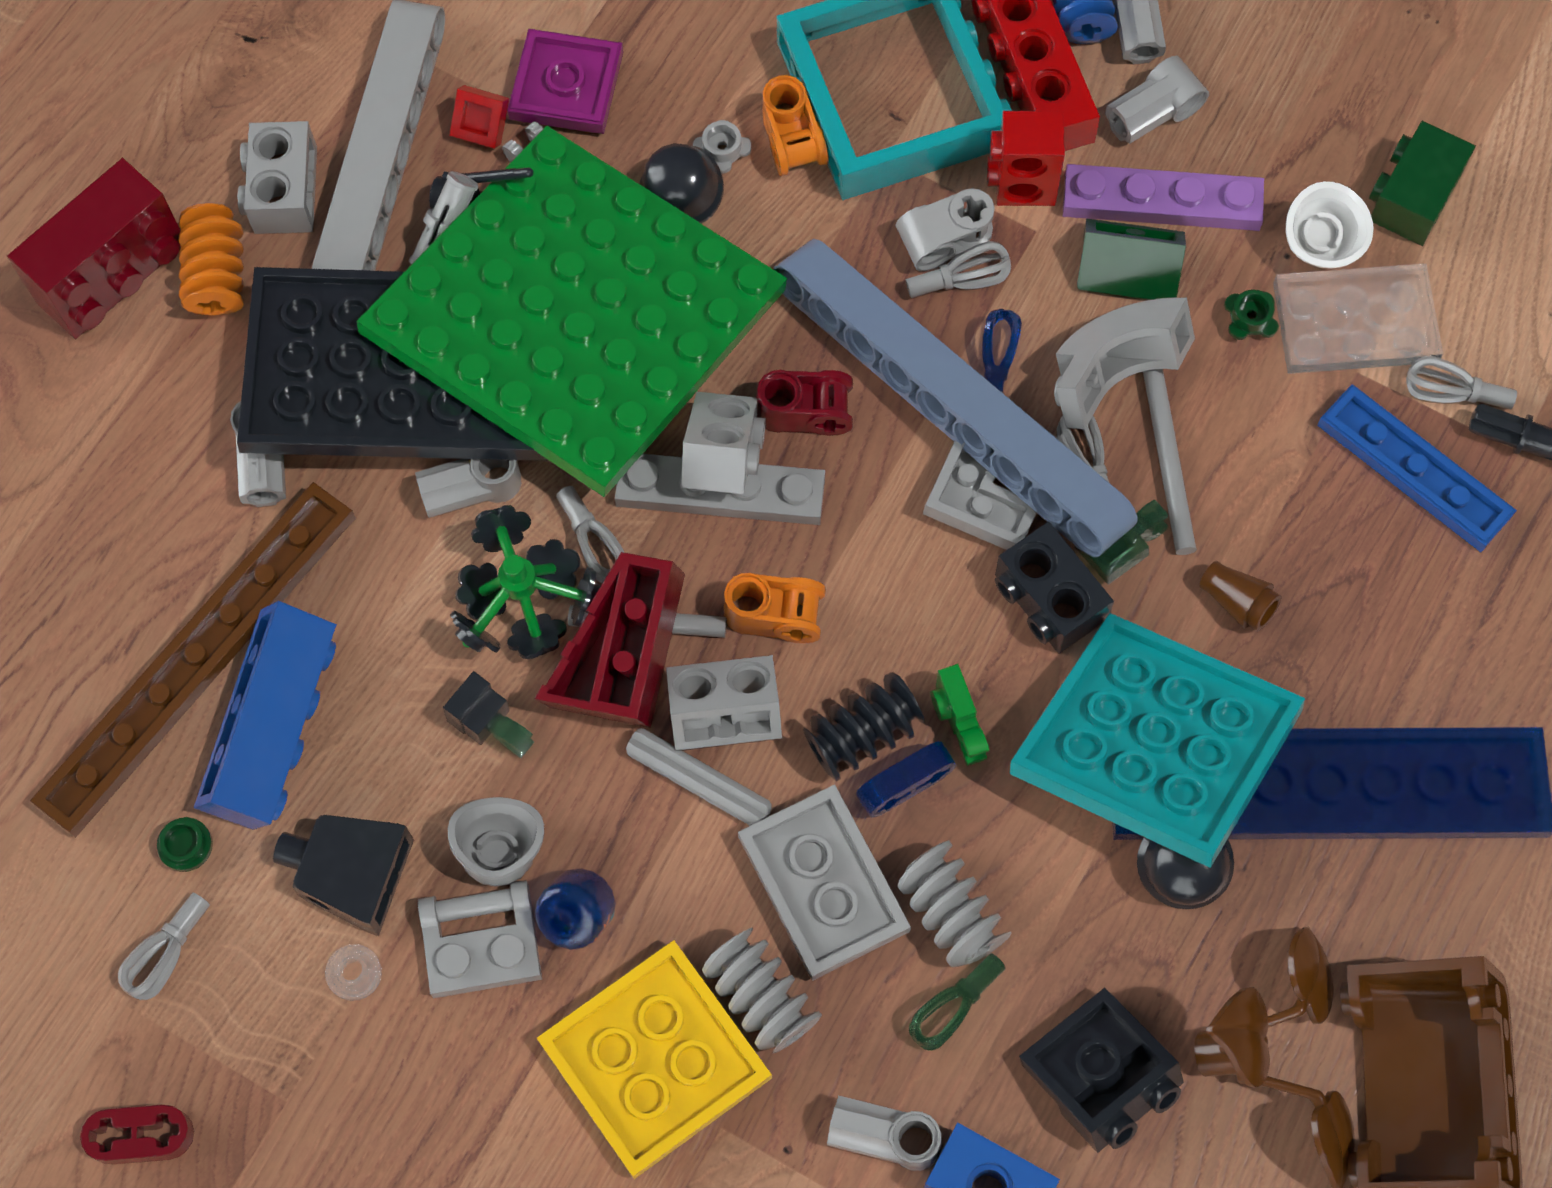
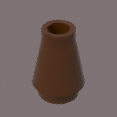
M1214 561L1207 568L1199 583V587L1207 591L1243 628L1251 626L1257 631H1260L1268 624L1277 611L1282 599L1280 594L1273 591L1274 584L1226 567L1218 561Z

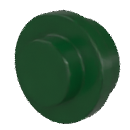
M189 817L178 818L168 823L160 832L157 840V852L160 859L167 867L178 872H189L202 866L209 858L213 847L212 836L208 828L199 820Z

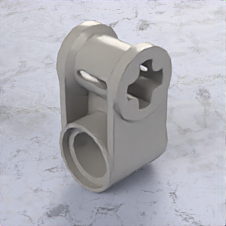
M970 188L932 204L922 205L906 212L897 220L895 226L916 270L929 271L945 264L971 247L990 241L993 232L992 220L995 207L993 200L987 193L980 189ZM967 202V208L964 209V203Z

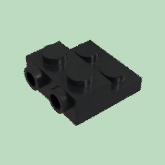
M1105 987L1019 1055L1022 1066L1058 1104L1063 1117L1097 1153L1108 1144L1113 1149H1118L1127 1144L1137 1132L1138 1125L1136 1122L1151 1109L1156 1113H1163L1171 1108L1180 1097L1181 1089L1179 1086L1184 1083L1179 1062Z

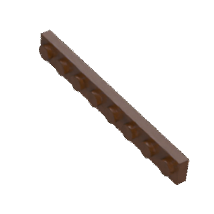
M312 482L30 801L76 838L250 640L260 610L277 601L283 602L356 519L353 510Z

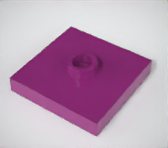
M528 28L507 110L509 120L528 123L535 121L541 125L604 134L624 53L623 43Z

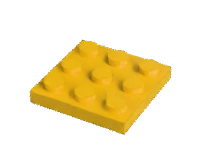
M675 940L537 1037L540 1045L634 1179L772 1079L770 1071Z

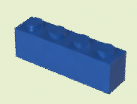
M277 601L260 610L194 805L195 809L252 830L271 825L272 820L275 821L279 818L288 796L287 790L283 789L288 771L296 767L303 752L304 741L299 738L304 722L313 716L319 703L320 691L316 690L321 671H325L329 667L335 654L336 643L331 640L337 624L281 601Z

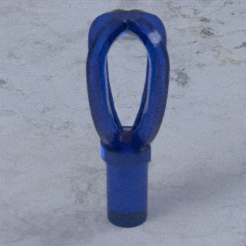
M996 309L991 311L986 319L982 357L985 367L984 378L1003 393L1004 382L1008 379V370L1016 353L1022 322L1017 313L1011 310ZM1005 320L1010 325L1011 336L1005 356L999 366H997L993 357V331L997 322Z

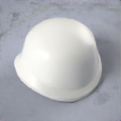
M1324 181L1308 186L1294 199L1287 214L1286 237L1290 249L1302 261L1319 268H1340L1355 262L1367 251L1373 238V220L1367 205L1353 190L1339 183Z

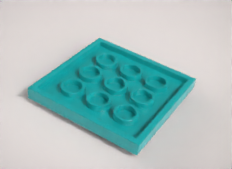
M1109 613L1011 760L1010 774L1211 868L1302 713L1305 698Z

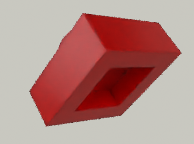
M466 85L457 88L449 136L494 149L502 143L509 98Z

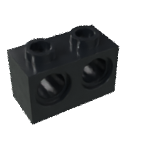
M1047 522L998 556L995 572V583L998 590L1009 603L1014 604L1017 602L1028 615L1027 623L1035 637L1043 644L1049 642L1058 654L1103 624L1109 613H1111L1114 600L1050 522ZM1027 564H1036L1045 570L1046 575L1040 578H1032L1025 575L1021 567ZM1061 603L1070 604L1076 608L1079 615L1074 618H1063L1054 611L1053 607Z

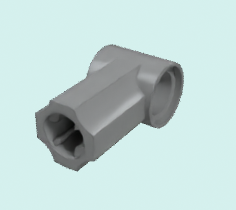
M1112 0L1115 5L1114 14L1118 23L1123 59L1129 60L1133 64L1150 63L1153 59L1163 56L1166 44L1158 0Z
M1171 56L1159 63L1150 72L1144 83L1108 104L1105 115L1116 137L1120 141L1124 140L1130 144L1171 118L1179 122L1195 114L1207 101L1209 91L1179 56Z
M240 401L233 408L230 418L232 428L236 433L239 499L242 504H252L257 507L276 505L280 500L286 499L284 454L239 453L237 436Z
M459 459L415 472L420 494L429 518L484 501L494 503L506 502L514 498L522 484L517 460ZM501 467L508 470L504 476L498 479L485 477L494 468Z
M838 1095L829 1127L827 1146L898 1163L911 1171H922L930 1168L938 1160L941 1154L942 1138L938 1123L926 1113L919 1111L907 1113ZM911 1128H922L931 1135L933 1142L925 1153L911 1155L900 1146L902 1135Z

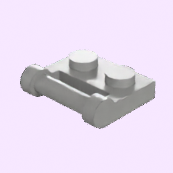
M527 880L511 883L510 889L437 901L435 896L418 899L430 995L433 999L542 980L532 902ZM510 910L515 912L516 924L442 937L441 922Z

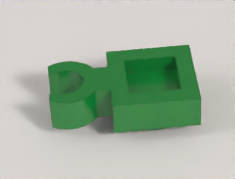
M959 664L938 670L936 689L930 691L931 700L940 721L948 719L953 735L956 734L960 750L967 766L987 760L986 752L990 749L983 730L977 721V711Z

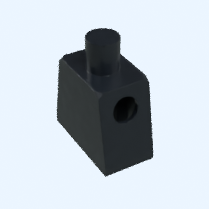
M320 815L316 820L309 839L283 832L276 843L273 861L276 864L297 870L293 880V888L301 898L370 934L379 936L414 839L408 828L402 824Z

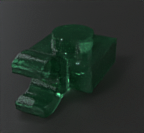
M1156 500L1143 506L1136 513L1137 523L1099 557L1089 556L1075 546L1078 552L1108 585L1148 557L1149 545L1146 542L1154 540L1168 529V525L1163 521L1168 517V513Z

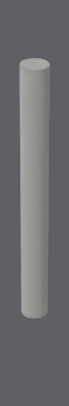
M1163 369L1143 371L1175 551L1177 555H1188L1194 553L1197 549Z

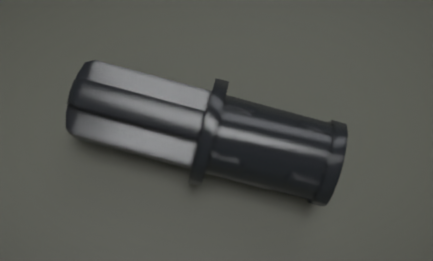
M1484 404L1477 405L1469 422V431L1471 433L1511 446L1515 454H1519L1522 450L1552 461L1551 427L1533 422V416L1529 414L1522 418Z

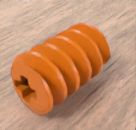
M196 204L183 210L179 217L181 228L179 234V243L181 245L179 252V261L181 263L179 269V279L181 281L179 297L182 307L194 314H230L241 310L244 305V299L238 294L244 287L242 278L238 276L244 269V264L239 259L243 254L244 247L238 241L244 234L241 224L232 220L234 217L232 210L223 204Z

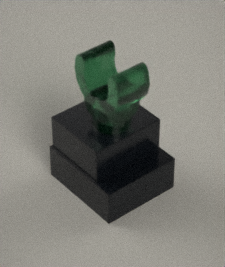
M475 671L469 675L443 706L447 722L461 733L467 734L480 745L492 733L509 751L522 758L534 743L531 739L533 734L506 716L509 712L507 700L491 688V684Z

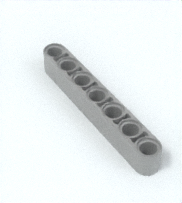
M393 0L312 269L376 270L444 35L445 10L441 6L405 0Z

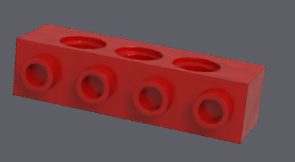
M971 0L976 21L978 23L984 22L989 33L987 35V44L991 58L995 63L1001 62L1005 72L1003 83L1009 101H1017L1020 111H1064L1065 151L1095 143L1100 115L1051 0ZM1015 18L1020 19L1022 21H1013L1010 19ZM1027 57H1033V58H1036V59H1038V60H1037V61H1031V60H1027V59H1025V58H1027ZM1041 97H1051L1056 100L1047 101L1042 99Z

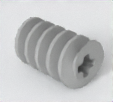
M948 840L932 847L914 860L900 878L898 888L903 894L915 893L909 905L915 912L927 911L922 919L924 928L926 930L940 929L935 935L934 943L939 949L953 947L947 954L946 961L951 967H960L976 962L992 953L1012 933L1006 932L996 936L993 934L992 930L1002 918L998 913L985 917L981 916L980 911L989 899L986 895L972 899L968 897L967 894L977 881L974 877L959 881L956 879L955 876L965 863L961 858L947 863L944 861V856L953 846Z
M749 928L734 936L712 953L705 962L702 971L708 979L721 977L715 987L719 996L726 997L734 994L728 1005L732 1014L748 1012L741 1023L745 1032H754L762 1029L755 1040L756 1047L759 1050L775 1047L773 1053H777L808 1032L818 1022L822 1014L816 1011L802 1016L799 1011L808 999L807 994L803 993L791 998L788 997L786 993L794 983L795 978L793 975L778 980L773 977L782 961L777 957L762 962L760 957L769 943L765 939L749 944L747 939L753 931V928Z

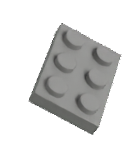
M835 784L738 832V838L812 981L910 932L911 926Z

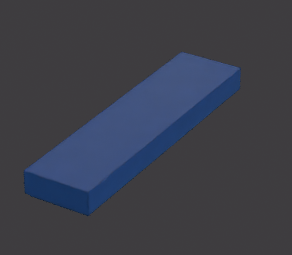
M1353 384L1327 410L1318 422V427L1480 553L1517 511Z

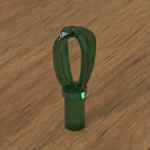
M990 953L965 979H959L955 986L941 991L926 1002L915 1013L909 1025V1034L920 1047L928 1051L940 1048L958 1029L972 1004H975L981 998L980 994L1006 970L1004 963L996 955ZM961 997L963 1000L960 1007L948 1024L937 1035L932 1037L924 1036L921 1032V1023L947 1002Z

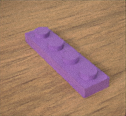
M1075 164L1066 165L1063 217L1260 231L1263 223L1264 178Z

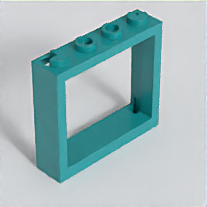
M825 0L776 16L777 44L790 75L800 80L806 88L815 119L820 124L828 152L827 165L842 201L990 154L991 131H1000L1003 111L1012 110L1006 99H999L995 90L996 77L991 62L988 59L982 60L978 52L977 32L971 20H964L960 11L961 0ZM932 3L982 118L856 157L808 42Z

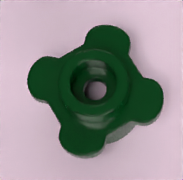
M1255 289L1246 290L1241 294L1234 293L1229 295L1224 304L1231 317V324L1228 328L1229 334L1237 340H1243L1248 335H1262L1265 338L1273 337L1279 328L1278 322L1273 319L1275 311L1273 296L1268 292ZM1247 313H1254L1256 318H1248Z

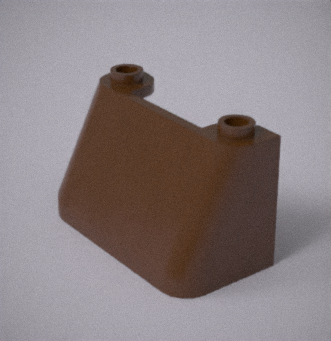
M1484 956L1347 965L1348 982L1341 983L1340 1001L1344 1015L1352 1016L1356 1026L1362 1030L1367 1140H1361L1358 1144L1357 1152H1350L1348 1171L1352 1186L1358 1188H1523L1510 999L1503 973Z

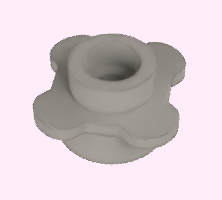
M726 120L711 123L703 131L702 137H697L693 142V146L704 149L715 159L722 174L729 172L732 163L739 157L748 156L751 152L750 140L746 137H741L739 129ZM718 145H726L727 147L721 150L718 148Z

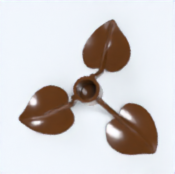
M1303 927L1295 933L1288 952L1290 981L1298 997L1295 1004L1289 1009L1268 1016L1265 1003L1257 989L1254 987L1240 989L1223 1005L1206 1031H1200L1197 1034L1194 1046L1195 1060L1200 1073L1205 1077L1236 1075L1238 1083H1245L1248 1087L1265 1086L1309 1099L1315 1106L1311 1117V1126L1317 1153L1331 1187L1343 1188L1349 1174V1154L1354 1152L1355 1133L1349 1108L1342 1095L1338 1091H1328L1324 1096L1320 1090L1267 1076L1270 1066L1268 1038L1266 1036L1268 1028L1302 1016L1306 1011L1313 1024H1322L1327 1019L1332 1007L1334 986L1327 956L1310 927Z

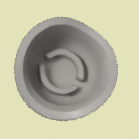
M493 797L469 802L453 813L448 824V841L453 855L462 864L470 877L481 884L494 887L509 885L521 879L532 866L533 860L539 852L544 839V822L540 813L531 805L511 798Z

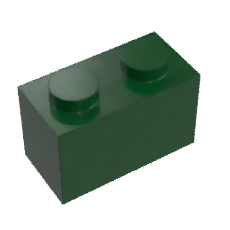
M1423 120L1420 122L1412 138L1403 134L1390 159V162L1397 164L1393 173L1389 175L1382 172L1369 196L1370 200L1376 202L1371 214L1373 223L1423 246L1461 178L1476 145Z

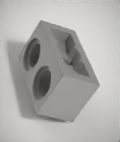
M309 122L249 123L248 142H242L240 146L241 167L243 172H246V184L238 187L237 199L240 214L247 215L254 234L313 232L317 145ZM277 154H284L280 158L271 159L273 156ZM282 196L280 200L268 203L270 199Z
M696 392L683 441L681 488L744 494L748 474L757 475L760 449H763L766 418L757 417L758 398Z
M773 655L666 667L675 751L782 738Z

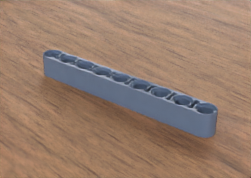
M812 239L774 267L773 270L787 278L786 290L782 294L950 439L956 440L961 445L965 442L964 451L1042 518L1050 522L1056 530L1082 552L1092 557H1099L1137 523L1136 511L1131 502L1121 492L825 243Z

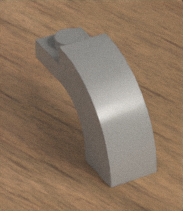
M1160 298L1118 308L1087 323L1064 342L1056 353L1061 376L1056 381L1054 397L1056 404L1061 406L1066 428L1086 429L1104 395L1111 387L1124 378L1147 370L1179 369L1195 340L1187 298Z

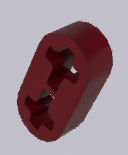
M170 1105L101 1110L91 1115L82 1126L80 1140L86 1154L104 1164L163 1161L178 1158L189 1149L193 1142L194 1128L192 1121L185 1113ZM168 1118L169 1123L179 1127L178 1135L169 1137L168 1146L163 1147V1143L156 1138L144 1137V1131L161 1129L164 1119ZM108 1123H112L113 1128L121 1132H131V1139L113 1141L111 1151H107L106 1146L96 1142L98 1134L106 1133Z

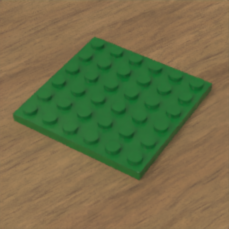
M546 126L505 168H531L534 171L533 176L517 180L491 182L357 320L358 333L605 497L786 290L787 278L557 131Z

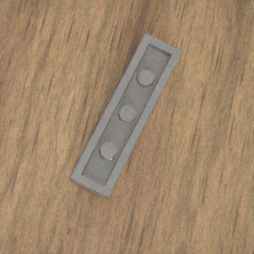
M642 454L618 481L616 486V507L820 525L825 470L759 464L757 475L748 474L744 494L681 488L682 457Z

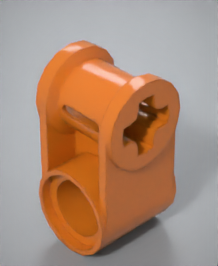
M780 75L770 79L763 90V124L769 138L773 160L779 175H788L789 169L817 162L819 165L828 164L825 138L820 124L815 119L803 83L789 75ZM786 103L794 107L789 110H781L775 106Z
M741 573L734 576L725 588L724 617H726L728 627L734 632L743 635L773 637L794 643H813L818 641L821 635V629L816 624L819 600L825 597L826 587L821 582L802 577L783 578L754 573ZM749 596L755 598L760 603V607L753 611H743L737 608L734 602L741 597ZM798 605H802L801 616H797Z

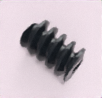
M890 672L884 676V689L877 683L868 684L865 689L866 700L857 693L849 695L847 698L848 711L840 704L831 705L828 711L830 722L820 714L813 715L810 719L812 733L806 728L803 729L815 757L826 773L835 781L841 779L838 762L843 760L855 771L859 769L856 752L862 750L872 760L878 758L875 741L880 739L892 750L896 748L894 730L899 729L907 738L911 739L915 737L912 720L916 718L921 723H925L923 713L914 695L903 679L896 673Z

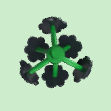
M504 505L493 510L482 511L475 518L477 528L471 532L472 540L475 543H482L484 550L487 552L502 550L505 560L498 570V575L496 567L491 563H484L479 568L471 564L460 569L458 582L461 587L456 590L455 598L460 604L466 605L467 614L471 619H467L457 611H452L450 617L453 619L452 622L459 627L455 635L466 648L470 647L477 652H481L484 647H488L497 653L500 650L499 641L484 630L495 616L505 612L507 607L506 601L508 598L519 600L525 618L518 620L512 625L511 631L513 635L507 640L509 649L513 651L518 650L520 657L523 659H534L556 650L560 645L559 639L567 632L566 623L560 619L552 620L551 616L545 613L536 616L530 596L537 588L540 595L548 600L556 599L560 595L575 599L571 619H573L574 626H580L584 614L589 613L586 610L601 587V584L595 583L596 571L593 568L587 567L583 579L580 580L578 587L574 588L577 584L574 572L580 566V557L576 551L569 548L564 549L562 542L558 539H550L545 546H531L527 551L526 559L515 554L512 545H516L523 540L522 532L526 531L531 525L530 516L526 512H516L512 505Z

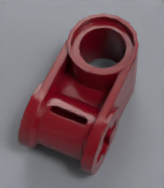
M780 369L770 371L762 377L758 384L757 417L766 418L765 429L776 433L800 432L827 436L845 434L853 428V418L848 414V393L853 389V378L848 373L836 370L808 372ZM780 396L785 397L791 403L779 407L772 405L768 400L772 397ZM829 399L832 400V407H829Z

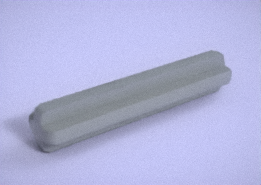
M639 728L629 739L626 750L631 758L749 826L769 817L772 809V804L769 800L682 750L675 751V746L649 731Z

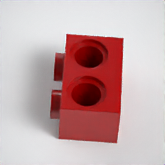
M1003 111L1000 131H991L990 157H988L987 186L996 187L997 206H1056L1065 157L1064 111Z

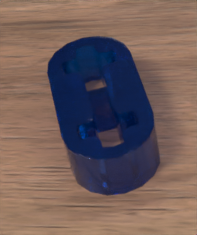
M937 741L877 774L864 783L857 790L856 795L869 816L874 818L892 810L941 781L956 768L957 764L942 741Z

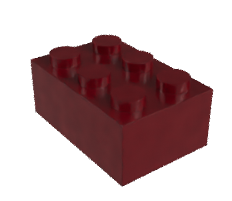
M122 157L10 252L7 258L35 302L76 340L86 330H91L98 326L106 313L124 297H129L136 293L143 281L156 269L176 258L181 248L179 243L181 230L163 193Z

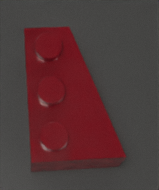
M621 552L586 610L589 613L572 641L569 640L560 654L563 657L547 684H542L534 699L552 709L651 728L685 573L673 561Z

